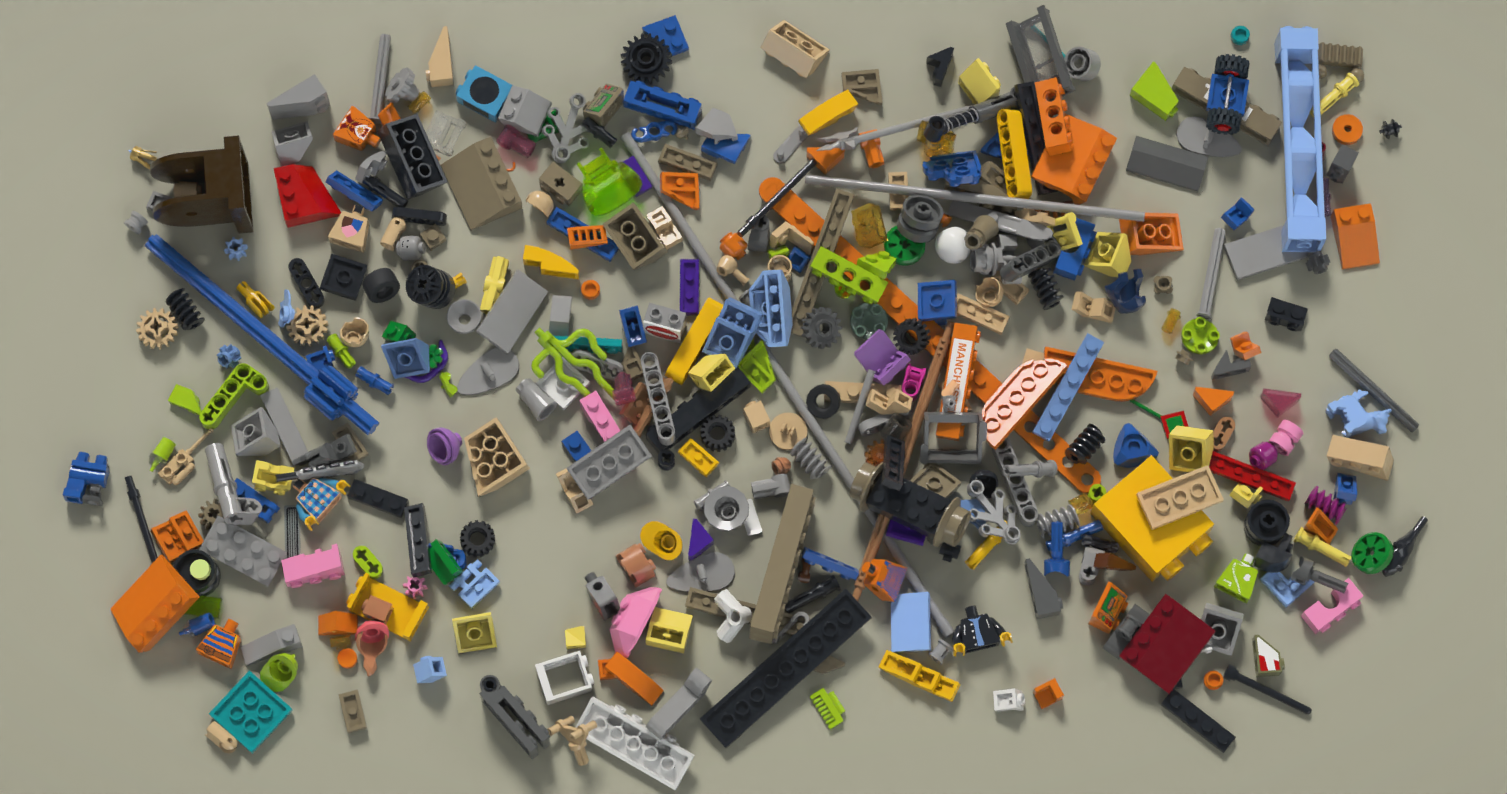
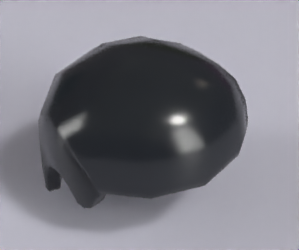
M978 470L972 474L969 483L973 480H979L984 485V496L987 499L992 498V493L998 487L997 476L989 470Z

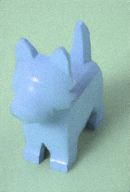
M1359 389L1358 392H1354L1352 395L1343 396L1338 401L1329 403L1325 412L1330 419L1334 418L1335 414L1341 415L1342 422L1345 423L1343 427L1345 430L1341 434L1343 437L1350 438L1370 429H1374L1377 434L1386 433V424L1390 416L1389 413L1392 410L1366 412L1359 403V400L1366 396L1368 391H1361Z

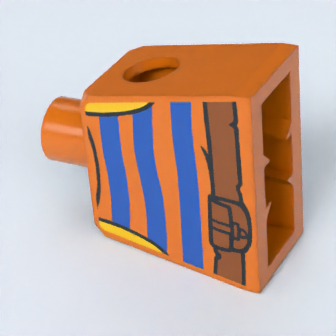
M228 619L224 628L214 625L196 648L197 653L232 669L241 643L240 636L234 633L239 624Z

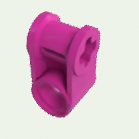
M908 363L901 391L912 397V402H914L923 384L927 368L920 369ZM913 389L915 393L908 394L905 390Z

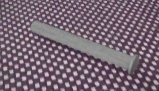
M382 34L379 41L369 117L374 124H381L378 114L382 111L391 40V36L388 34Z
M1217 228L1214 231L1200 309L1196 314L1197 317L1211 319L1212 317L1210 312L1226 233L1222 228Z

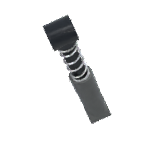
M1015 87L1008 93L970 106L968 111L956 113L955 116L951 115L948 119L940 116L931 117L924 130V137L930 142H939L942 136L946 135L949 131H953V128L959 129L961 125L966 126L967 123L978 124L997 117V113L1001 109L1019 111Z

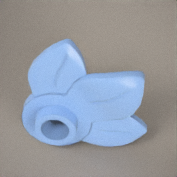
M286 289L284 290V301L280 302V319L278 322L280 327L290 323L295 316V310L291 306V295L289 290Z

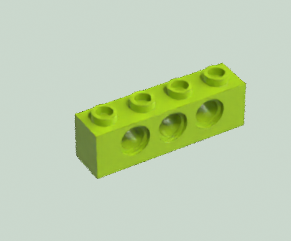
M822 246L818 249L809 266L812 274L820 278L822 276L828 278V282L838 287L841 285L845 287V291L855 296L858 294L862 296V300L870 305L878 303L888 284L886 280ZM833 263L836 267L835 272H828L826 264ZM843 273H851L852 281H845L843 279ZM861 281L868 282L869 289L867 291L860 288Z

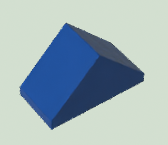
M638 305L619 310L628 347L647 343Z

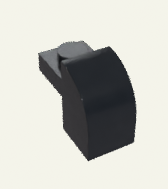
M1286 533L1278 548L1263 542L1256 555L1254 566L1271 573L1286 569L1292 557L1291 551L1294 545L1291 544L1293 536Z

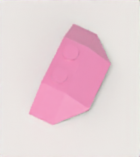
M649 587L627 594L622 599L620 609L613 617L612 625L609 629L615 653L619 652L625 658L629 657L631 650L640 638L662 591L661 588Z

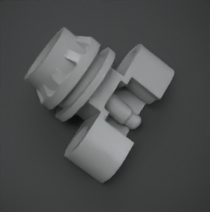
M997 234L996 245L995 243H989V245L984 244L978 249H972L970 253L972 272L995 276L996 271H1000L1008 262L1017 257L1014 254L1018 246L1016 235ZM1001 277L1002 284H1021L1022 277L1013 282H1006Z

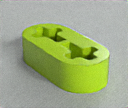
M358 546L353 550L355 562L365 573L370 575V578L377 579L383 574L382 564L367 547ZM358 552H366V562L363 558L358 559ZM370 563H371L374 567L379 566V567L377 568V569H378V572H377V573H375V572L370 573V571H371L370 566H369Z

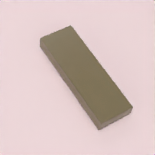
M667 144L664 145L658 159V163L686 173H698V177L708 181L712 180L718 165L717 162Z

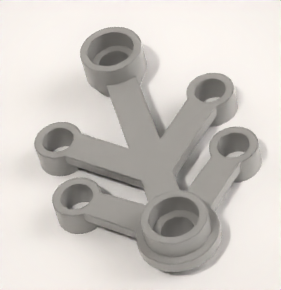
M576 93L569 99L571 109L566 125L557 107H552L547 112L548 117L554 120L562 136L561 142L559 143L554 134L555 129L550 124L543 127L542 133L549 138L553 146L552 158L559 164L567 162L571 153L589 146V140L586 137H582L577 140V143L568 146L571 138L585 131L589 132L581 125L573 129L578 110L586 103V99L581 93ZM574 99H578V105L574 104ZM551 110L556 111V116L551 114ZM546 127L551 129L550 134L546 132ZM581 140H584L586 142L585 146H582L580 144ZM558 151L563 153L562 158L558 156Z
M973 480L967 486V493L971 497H976L988 513L980 512L973 508L969 511L975 517L971 515L970 521L974 522L978 519L996 523L1000 529L993 528L989 524H983L978 530L979 534L982 537H987L988 535L1002 537L1007 544H1016L1021 535L1020 530L1015 526L1017 508L1013 504H1009L1004 508V514L1007 516L1006 523L1003 520V499L1005 493L1001 489H997L992 493V499L995 501L994 508L983 494L984 485L982 482Z

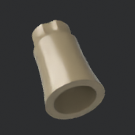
M988 215L977 217L964 238L966 247L971 250L978 249L989 240L995 238L999 231L995 219Z

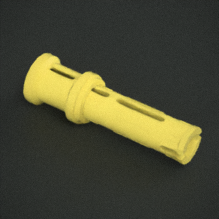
M1347 73L1346 78L1340 83H1336L1334 89L1320 101L1321 115L1341 97L1348 96L1350 90L1359 86V81L1353 74ZM1312 108L1309 113L1314 118V111Z
M1300 527L1293 542L1308 547V550H1316L1344 565V567L1348 565L1352 556L1321 541L1318 535H1312L1305 531L1303 527Z

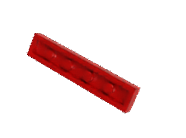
M1212 452L1209 464L1212 473L1256 490L1262 487V492L1289 502L1296 482L1220 453Z

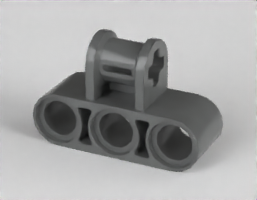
M1134 604L1108 639L1103 649L1119 660V655L1150 614Z

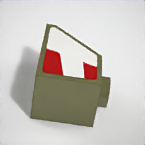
M1254 635L1252 645L1256 677L1279 676L1285 668L1284 658H1281L1280 652L1260 635Z

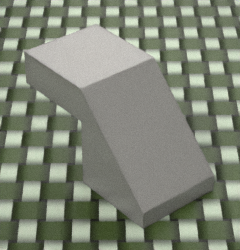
M553 295L549 332L553 336H569L572 297Z

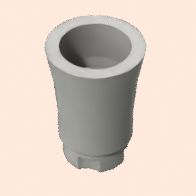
M526 378L516 387L519 397L526 403L537 421L547 418L556 409L557 402L541 390L535 382L533 383L530 378Z

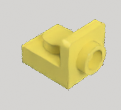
M1238 483L1229 496L1248 509L1262 498L1260 492L1263 488L1259 487L1255 493H1252L1247 486Z

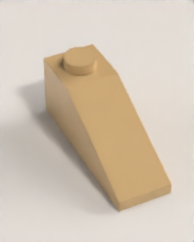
M444 26L428 63L429 70H426V80L430 81L431 87L454 85L447 26Z

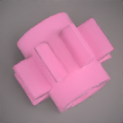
M407 576L408 582L403 584L404 588H408L405 592L406 596L412 594L413 599L418 595L423 597V590L428 589L427 585H422L425 582V578L419 579L418 577L410 578ZM412 584L418 585L419 588L417 590L412 588Z

